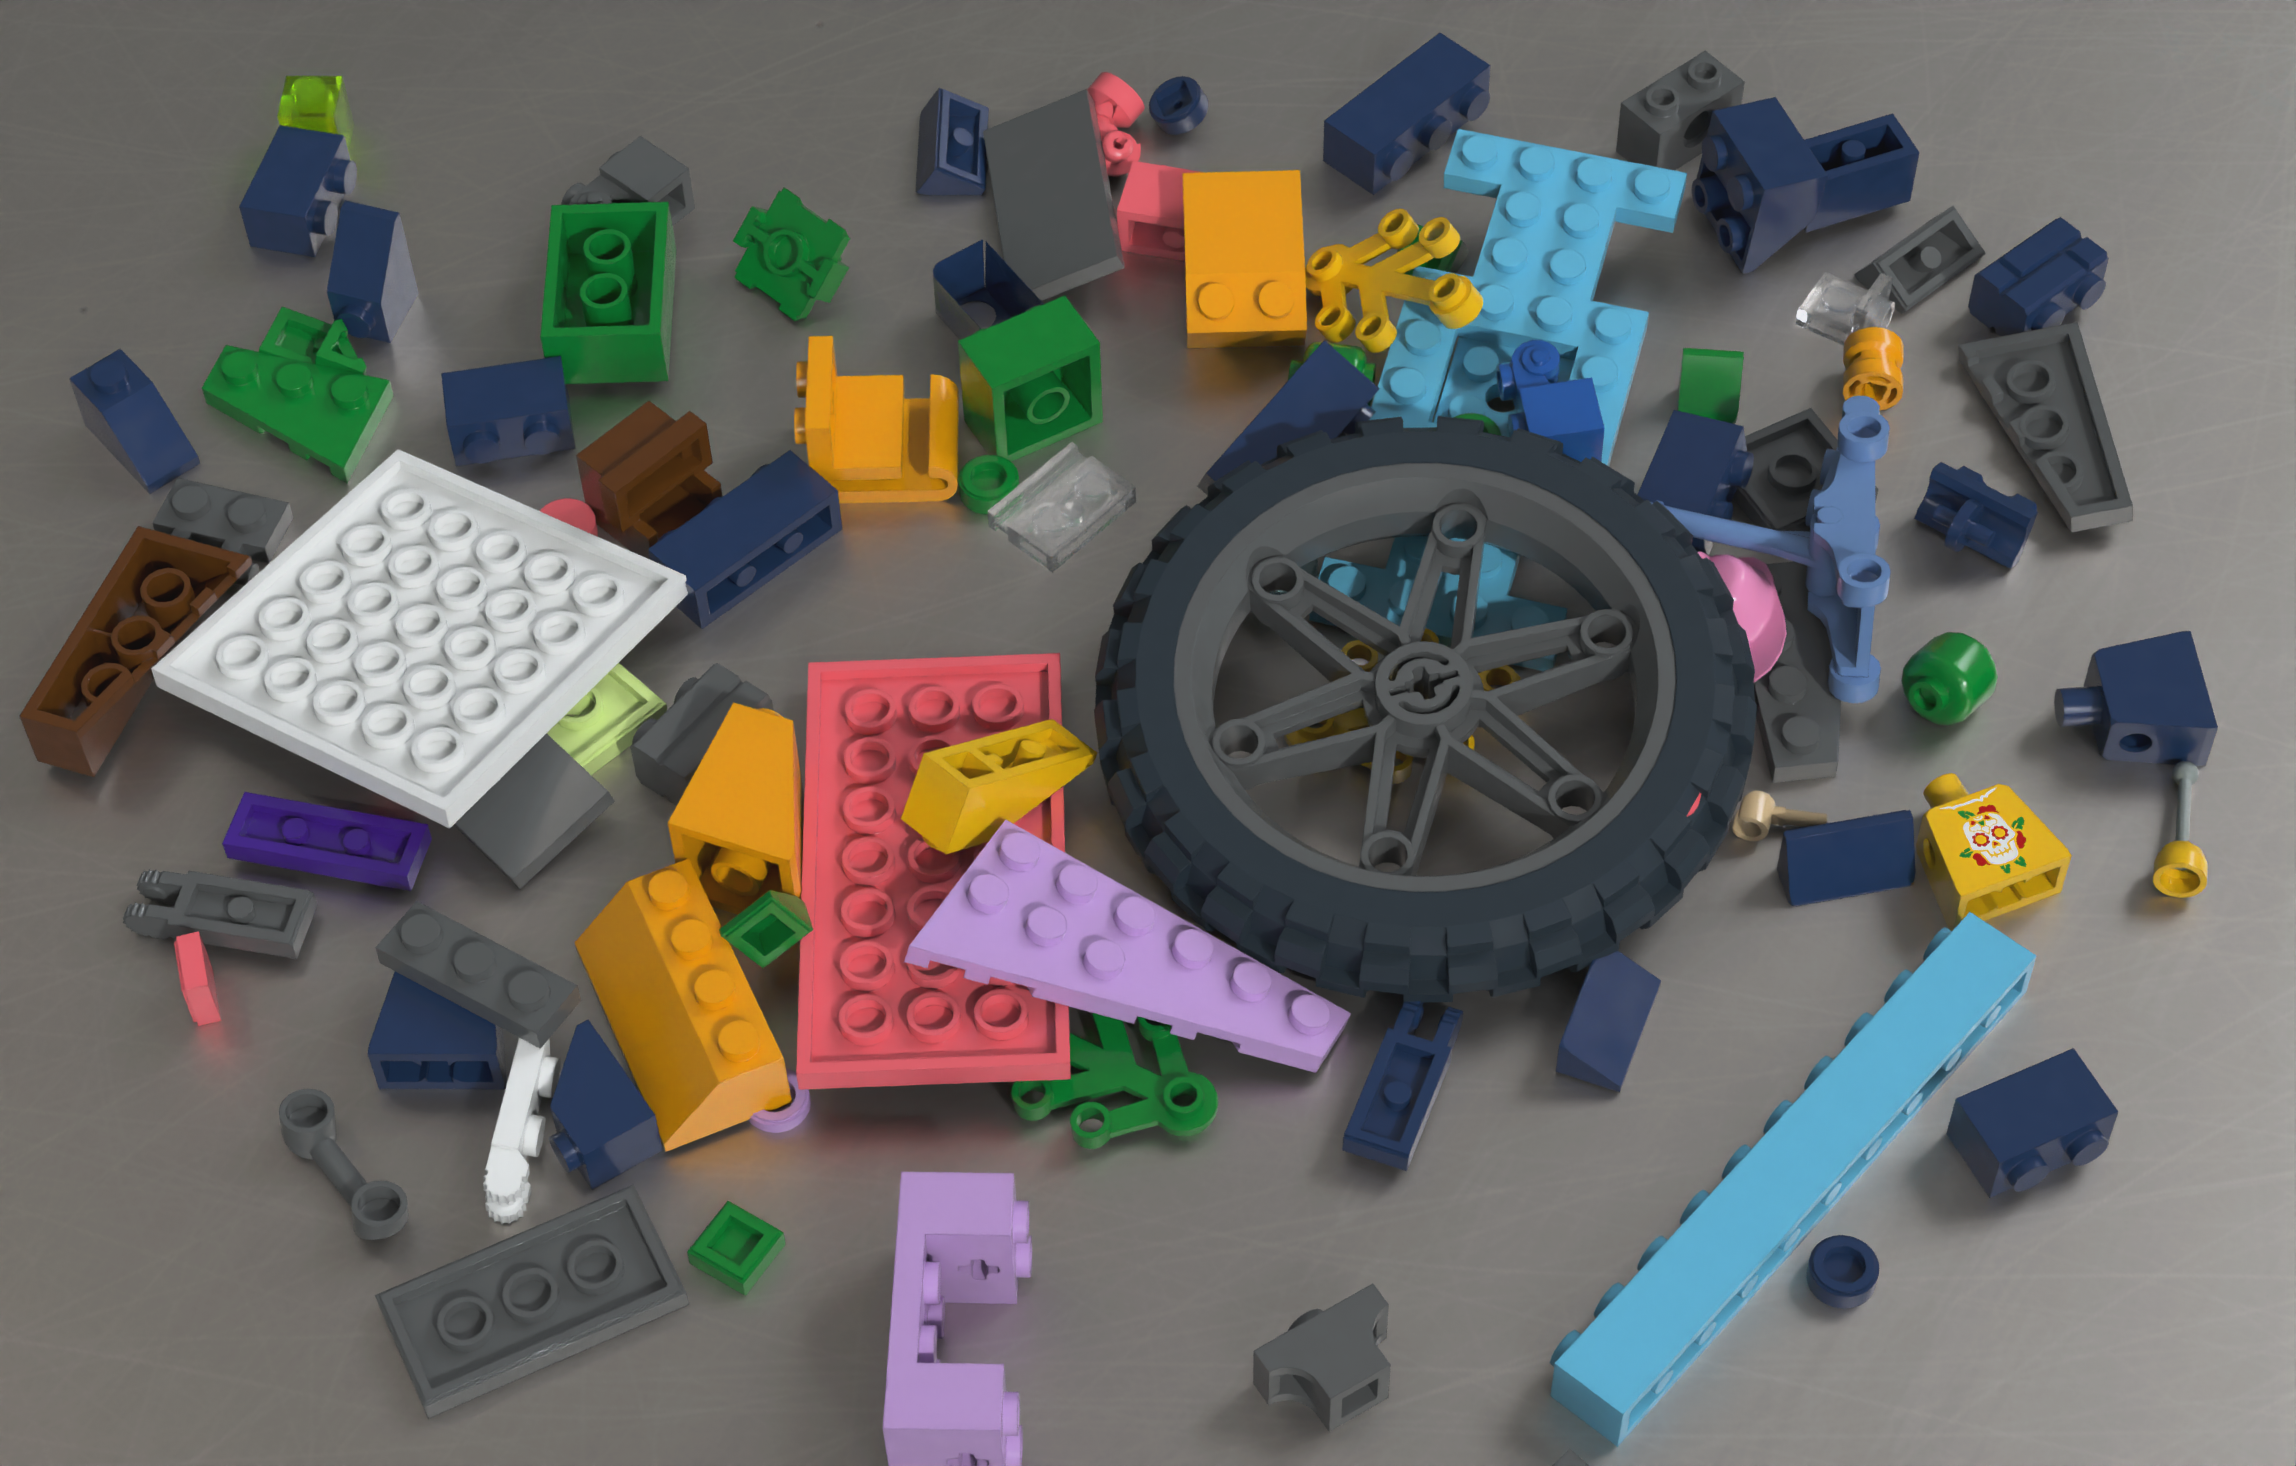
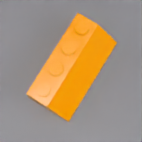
M689 858L627 881L574 942L579 958L638 1091L656 1116L661 1143L665 1152L747 1121L753 1116V1113L763 1109L770 1112L792 1103L783 1055L730 943L720 934L719 929L722 926Z

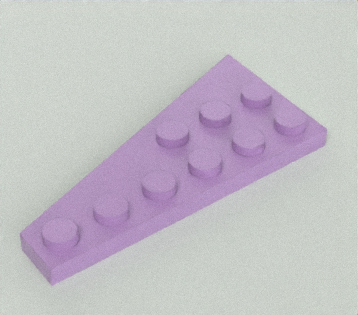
M1006 819L909 945L904 961L928 968L931 960L964 969L963 978L987 985L990 977L1027 986L1032 997L1132 1024L1135 1023L1137 1016L1171 1025L1170 1034L1191 1040L1195 1039L1197 1032L1233 1042L1235 1048L1240 1053L1314 1073L1318 1071L1351 1015V1013Z

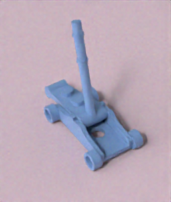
M1853 396L1843 404L1842 419L1838 428L1837 449L1827 448L1820 474V485H1823L1822 490L1813 489L1810 495L1806 513V526H1810V532L1778 531L1664 505L1694 538L1774 555L1807 565L1805 586L1810 591L1808 592L1807 610L1818 617L1826 627L1833 657L1829 665V691L1835 698L1853 704L1871 700L1879 689L1881 667L1879 661L1870 654L1875 605L1882 603L1887 598L1891 574L1889 564L1883 558L1876 555L1879 543L1880 522L1875 515V460L1880 459L1887 452L1890 427L1888 421L1879 414L1880 406L1878 402L1867 396Z

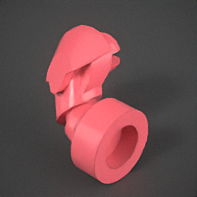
M1102 72L1087 91L1095 103L1108 176L1119 177L1129 173L1133 161H1139L1141 143L1137 144L1130 134L1124 133L1117 128H1129L1144 111L1145 106L1140 96L1126 82L1111 73Z

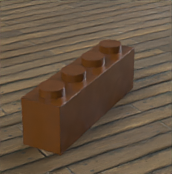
M138 526L19 716L37 761L95 777L152 683L154 676L151 668L172 650L176 641L252 565L251 557Z

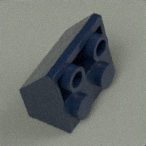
M1773 97L1712 112L1707 137L1702 142V157L1697 178L1692 183V199L1696 209L1700 213L1705 214L1717 233L1718 242L1722 250L1731 255L1741 273L1745 274L1757 269L1816 219L1828 175L1777 98Z

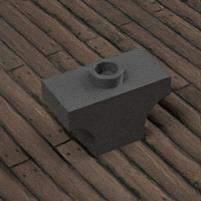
M1372 1283L1325 1311L1313 1309L1301 1315L1292 1323L1286 1333L1253 1351L1254 1386L1268 1405L1279 1401H1296L1308 1406L1317 1414L1329 1432L1389 1398L1391 1364L1378 1348V1345L1387 1338L1389 1304Z

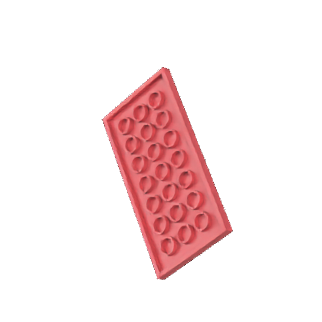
M1060 653L808 663L801 900L805 903L814 930L800 940L796 1065L799 1090L1071 1079L1069 1006L1032 997L1027 986L990 977L988 985L963 978L964 969L931 960L928 968L904 962L909 945L988 843L945 854L930 847L923 840L922 835L901 820L923 754L1050 719L1055 720L1062 726ZM1064 786L1014 823L1065 852Z

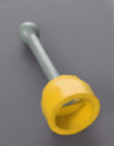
M2181 761L2175 765L2172 771L2173 779L2178 784L2175 840L2162 847L2156 856L2153 869V883L2165 895L2186 898L2195 896L2205 889L2207 885L2208 864L2202 850L2189 841L2191 785L2197 781L2199 772L2196 765L2192 762Z

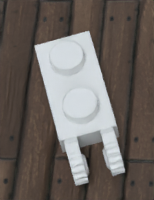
M519 1038L485 1168L486 1175L483 1176V1188L486 1191L485 1207L486 1211H488V1217H492L494 1222H501V1225L503 1223L510 1225L513 1221L518 1222V1218L523 1217V1211L527 1210L526 1204L529 1203L531 1185L527 1181L529 1164L526 1162L527 1156H539L545 1131V1117L538 1116L542 1097L553 1098L560 1072V1058L551 1057L549 1039L540 1049Z

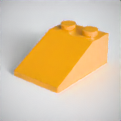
M1300 170L1183 173L1187 348L1305 346L1307 312Z

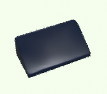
M938 88L920 114L916 193L922 195L983 194L986 186L987 163L983 131L988 129V107L945 89Z
M1901 810L1783 832L1777 872L1788 903L1791 906L1797 907L1912 886L1915 880L1916 869L1914 824L1911 811Z
M1619 951L1593 960L1559 1044L1556 1072L1620 1092L1661 986V980Z

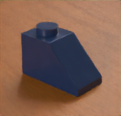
M345 200L340 209L327 285V295L334 321L342 319L348 329V334L351 336L391 343L419 294L399 212Z
M121 349L69 378L85 426L149 494L200 464L197 453L154 383Z
M589 1019L578 1024L575 1028L550 1105L557 1133L549 1137V1142L565 1171L570 1173L578 1169L593 1190L661 1152L663 1147L654 1112Z

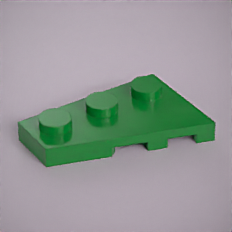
M225 345L202 386L206 404L259 434L269 432L288 443L291 452L305 460L313 457L329 466L331 475L347 484L394 397L390 380Z

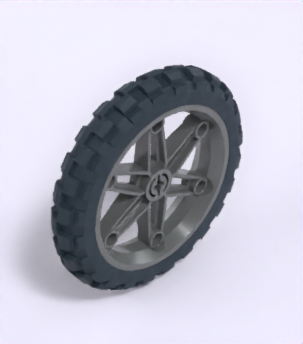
M1438 416L1437 427L1403 428L1402 417L1359 421L1355 423L1354 434L1330 439L1327 432L1323 433L1320 430L1277 446V457L1261 465L1257 461L1253 463L1249 460L1207 486L1208 496L1204 500L1196 504L1192 509L1187 505L1182 507L1151 540L1152 551L1143 563L1139 562L1131 568L1113 604L1114 615L1109 630L1102 636L1095 673L1096 697L1094 709L1099 759L1111 805L1117 809L1128 841L1147 871L1159 876L1171 890L1172 900L1205 930L1214 931L1217 929L1236 942L1237 950L1278 973H1284L1286 968L1316 978V987L1362 998L1366 997L1367 991L1372 990L1404 994V1002H1453V994L1486 990L1489 991L1490 997H1496L1538 987L1541 984V977L1569 967L1571 972H1578L1591 965L1593 960L1618 951L1621 940L1638 928H1650L1683 898L1684 888L1697 872L1706 870L1726 837L1736 806L1742 799L1754 745L1757 711L1754 697L1755 669L1747 633L1738 624L1733 611L1734 598L1715 564L1707 557L1701 558L1692 546L1693 535L1663 504L1658 501L1651 504L1648 499L1643 500L1634 493L1635 482L1596 458L1588 459L1585 457L1580 462L1563 454V443L1520 428L1513 431L1511 438L1483 432V420ZM1429 536L1400 626L1300 568L1328 553L1369 541L1396 537ZM1458 538L1465 539V541H1452L1449 539ZM1484 544L1514 552L1544 566L1571 585L1588 601L1595 612L1582 617L1474 637ZM1442 572L1459 575L1451 648L1435 642L1421 641ZM1275 590H1282L1288 593L1282 595H1273L1269 592ZM1250 611L1255 614L1261 623L1275 631L1330 681L1328 684L1247 717L1229 720L1217 728L1215 726L1213 713L1214 695L1221 664L1231 640ZM1314 611L1385 657L1370 672L1364 671L1309 624L1305 618ZM1596 643H1612L1615 647H1599ZM1563 652H1567L1570 658L1569 662L1490 691H1484L1481 678L1478 673ZM1629 672L1634 699V727L1623 761L1607 789L1603 792L1592 779L1584 776L1518 716L1599 682L1614 680ZM1358 708L1364 709L1369 727L1278 748L1276 738ZM1477 727L1483 728L1541 777L1546 784L1537 791L1463 743L1475 732ZM1237 751L1252 754L1246 758L1239 759L1228 756ZM1396 751L1412 757L1426 758L1404 832L1387 829ZM1372 762L1359 867L1319 852L1292 836L1268 817L1245 790L1268 782ZM1448 773L1553 837V840L1538 849L1493 867L1451 875L1416 876ZM1699 793H1701L1698 808L1692 815L1687 817ZM1575 806L1587 812L1574 815L1562 811V809ZM1381 863H1394L1401 868L1393 872H1383L1376 869L1375 866Z

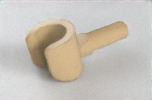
M1752 791L1742 799L1740 809L1737 810L1732 831L1736 836L1744 840L1759 841L1768 835L1770 824L1800 827L1821 825L1827 823V814L1786 809V807L1775 806V801L1769 794L1763 791Z

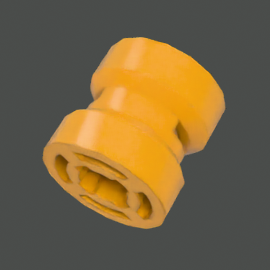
M1868 327L1859 329L1847 337L1843 347V363L1846 371L1843 375L1842 394L1845 401L1853 396H1867L1877 401L1880 411L1893 407L1901 400L1903 394V374L1900 368L1904 359V345L1896 333L1885 328Z

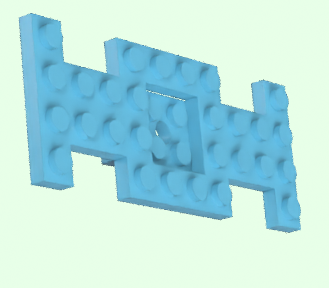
M1458 129L1444 172V188L1497 198L1474 276L1457 274L1458 276L1467 277L1483 297V306L1478 316L1468 325L1458 329H1449L1440 322L1428 305L1404 300L1396 326L1397 335L1394 342L1390 345L1378 384L1380 389L1375 394L1371 406L1376 412L1369 420L1402 417L1403 428L1437 427L1438 416L1453 418L1465 413H1476L1490 418L1499 427L1502 436L1510 437L1508 415L1515 414L1516 410L1504 413L1497 412L1487 405L1493 398L1500 397L1496 366L1497 364L1511 361L1515 349L1522 343L1531 340H1542L1552 344L1560 354L1558 382L1592 377L1605 428L1601 462L1609 466L1647 330L1649 312L1593 301L1615 222L1673 233L1686 188L1687 173ZM1418 266L1414 268L1412 276L1435 281L1442 275L1451 272ZM1457 337H1459L1458 342H1457V345H1456V349H1455V352H1454V355H1453V358H1452V362H1451V365H1450V368H1449V372H1448V375H1447V378H1446V382H1445V385H1444V388H1443V392H1442V395H1441V398H1440V402H1439V405H1438V408H1437V412H1436V415H1435V418H1434V422H1432L1433 416H1434V413H1435V410H1436V406H1437V403H1438V400H1439V396H1440V393H1441V390H1442V387H1443V383H1444V380H1445V377H1446V373H1447V370H1448V367H1449V363H1450V360H1451V357H1452V353H1453V350H1454V347H1455V343H1456ZM1429 536L1394 538L1385 569L1325 557L1318 579L1400 626ZM1458 538L1449 539L1452 541H1465V539ZM1484 544L1474 637L1566 620L1568 608L1509 596L1521 555ZM1442 572L1425 628L1432 630L1437 635L1439 644L1451 648L1459 575ZM1314 611L1309 614V621L1336 626ZM1557 654L1512 665L1545 671L1554 667Z

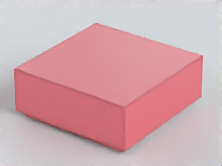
M200 932L176 936L174 947L181 991L193 1022H197L198 1026L221 1021L213 968Z

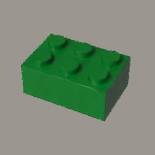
M669 202L551 205L540 338L544 358L561 356L567 384L669 381L676 266V244Z

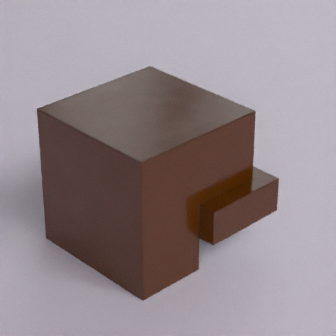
M647 401L576 455L585 503L592 508L597 525L628 550L649 559L648 549L656 544L661 536L670 530H676L702 512L712 500L723 496L721 483L705 471L713 463L707 423L691 411L676 421L651 401Z

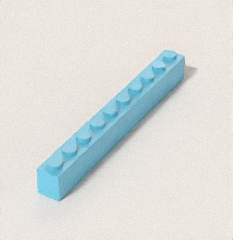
M1971 912L1964 917L1953 931L1947 927L1942 928L1929 943L1923 956L1924 962L1914 973L1905 969L1893 981L1885 995L1884 1006L1874 1016L1866 1012L1854 1023L1844 1042L1846 1047L1834 1060L1829 1056H1825L1815 1065L1804 1084V1093L1794 1103L1784 1100L1777 1106L1764 1126L1763 1133L1765 1135L1753 1148L1745 1144L1733 1154L1723 1170V1181L1712 1193L1701 1190L1694 1196L1680 1218L1681 1226L1668 1240L1663 1236H1659L1649 1245L1638 1263L1637 1270L1639 1272L1626 1286L1618 1282L1604 1294L1594 1312L1596 1319L1582 1334L1573 1330L1564 1337L1550 1360V1364L1554 1367L1550 1396L1618 1447L2027 992L2037 956Z

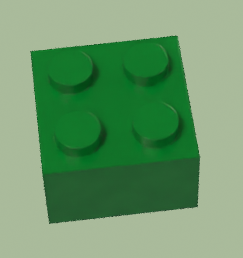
M1065 295L1043 305L1034 306L1022 314L989 328L980 329L972 335L958 340L964 421L988 455L1002 456L1013 462L1103 422L1100 342Z

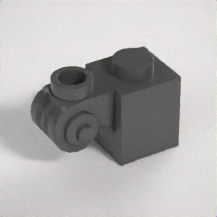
M641 136L623 150L613 154L606 163L599 167L600 175L588 185L577 183L571 186L565 193L561 205L669 202L672 225H675L695 209L689 168Z

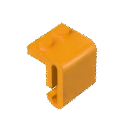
M809 336L808 361H797L796 365L798 398H806V407H795L794 410L795 443L806 444L809 466L838 490L839 504L943 501L952 497L958 488L959 390L957 385L947 377L931 374L930 398L904 399L903 375L837 376L833 336Z

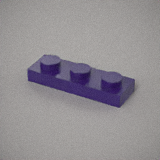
M244 792L222 845L229 859L412 891L432 837L428 824Z

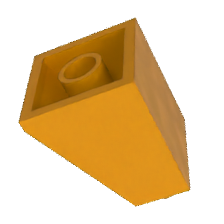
M733 702L668 821V828L675 863L689 858L712 907L738 915L769 890L794 895L801 899L804 792L793 720L784 718L779 713L767 708L754 709Z

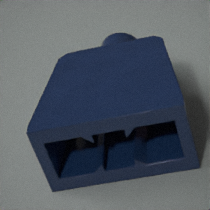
M2181 631L2099 649L2091 656L2084 687L2060 688L2055 692L2054 709L2058 725L2060 727L2092 725L2099 754L2106 760L2176 765L2181 761H2189L2196 766H2206L2218 726L2191 631Z
M395 971L368 1047V1057L378 1088L505 1090L507 1077L503 1029Z

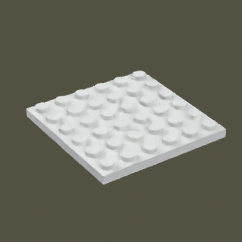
M397 449L153 666L151 670L158 688L450 829L688 595L685 584L687 579L684 574Z

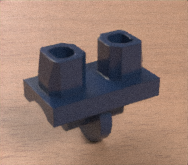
M1940 462L1932 469L1927 492L1914 519L1945 534L1944 546L1959 552L1966 545L2012 569L2020 560L2038 512L2036 511L2037 505L2035 502L2018 493L2014 496H2006L1985 484L1981 474L1965 466L1956 470Z

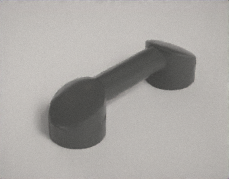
M301 1089L289 1094L282 1101L279 1108L280 1127L284 1142L296 1155L315 1160L352 1209L355 1234L362 1239L378 1240L392 1236L403 1229L408 1222V1202L405 1192L401 1187L389 1181L367 1183L335 1142L336 1120L334 1104L331 1098L324 1092L316 1089Z

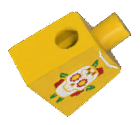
M1954 773L1941 775L1926 786L1923 795L1931 809L1922 816L1916 842L1917 855L1946 925L1951 931L1969 912L1986 921L2061 893L2072 855L2065 845L2009 786L1996 784L1969 794L1958 776Z

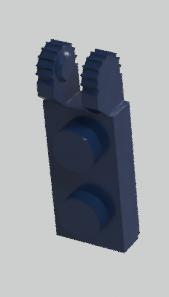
M1404 1002L1393 1029L1388 1028L1345 1130L1342 1151L1404 1171L1408 1170L1451 1063L1452 1050L1463 1020L1462 1010L1448 1007L1445 1014L1440 1018L1434 1040L1430 1041L1414 1036L1415 1030L1422 1021L1424 1002Z

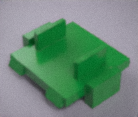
M783 187L782 191H778L769 210L755 206L750 208L733 239V242L740 247L747 248L735 270L736 275L734 278L749 289L757 287L781 304L778 310L792 320L806 319L816 300L830 303L849 269L848 266L841 262V255L851 238L844 228L831 219L826 221L804 206L798 196Z

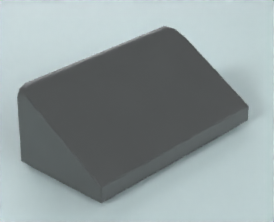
M1952 206L1922 225L1854 275L1861 284L1902 314L1986 253L1955 207Z

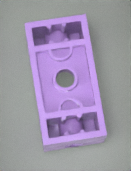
M901 1172L883 1416V1434L888 1466H1022L1023 1427L1019 1425L1020 1394L1019 1392H1007L1004 1364L941 1363V1360L937 1359V1339L944 1338L945 1303L1017 1304L1018 1278H1031L1032 1236L1029 1235V1201H1016L1014 1173Z

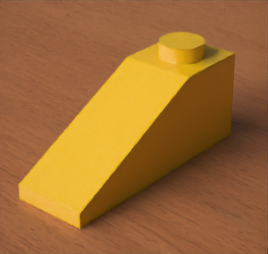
M1050 719L924 753L901 820L922 835L923 840L930 847L945 854L989 842L1005 819L1014 824L1094 764L1097 752L1055 720Z

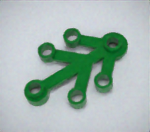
M1091 1013L1102 1048L1070 1033L1071 1066L1084 1072L1071 1075V1079L1016 1081L1012 1087V1100L1016 1113L1021 1118L1030 1121L1043 1119L1051 1110L1120 1091H1126L1142 1099L1141 1101L1110 1111L1104 1105L1097 1102H1085L1077 1106L1070 1117L1072 1136L1079 1146L1086 1149L1100 1148L1110 1138L1157 1125L1170 1134L1184 1137L1193 1136L1205 1130L1214 1121L1218 1111V1096L1215 1087L1201 1074L1188 1071L1177 1035L1170 1034L1171 1025L1154 1026L1149 1024L1146 1018L1138 1017L1139 1031L1146 1040L1153 1042L1161 1076L1136 1065L1123 1021ZM1030 1091H1038L1044 1094L1043 1099L1037 1103L1029 1104L1021 1100L1024 1094ZM1179 1096H1192L1196 1099L1191 1105L1185 1107L1177 1106L1172 1102L1174 1098ZM1088 1119H1096L1103 1123L1102 1127L1094 1132H1086L1080 1128V1125Z

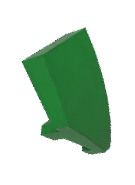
M282 306L259 347L260 353L366 375L367 366L363 358L357 357L347 338L348 329L342 319L335 320L333 324H329Z

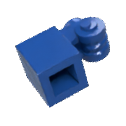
M1531 340L1522 343L1515 349L1511 361L1497 364L1496 375L1500 398L1502 401L1513 399L1516 410L1515 414L1508 415L1510 438L1513 431L1520 428L1563 443V454L1582 462L1585 457L1588 459L1594 457L1602 461L1605 428L1592 377L1558 382L1560 354L1552 344L1542 340Z

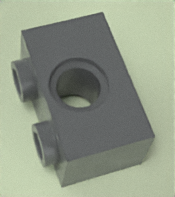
M1707 51L1700 53L1621 102L1616 152L1628 162L1670 170L1680 168L1702 154V142L1707 137L1712 112L1742 104L1745 81Z

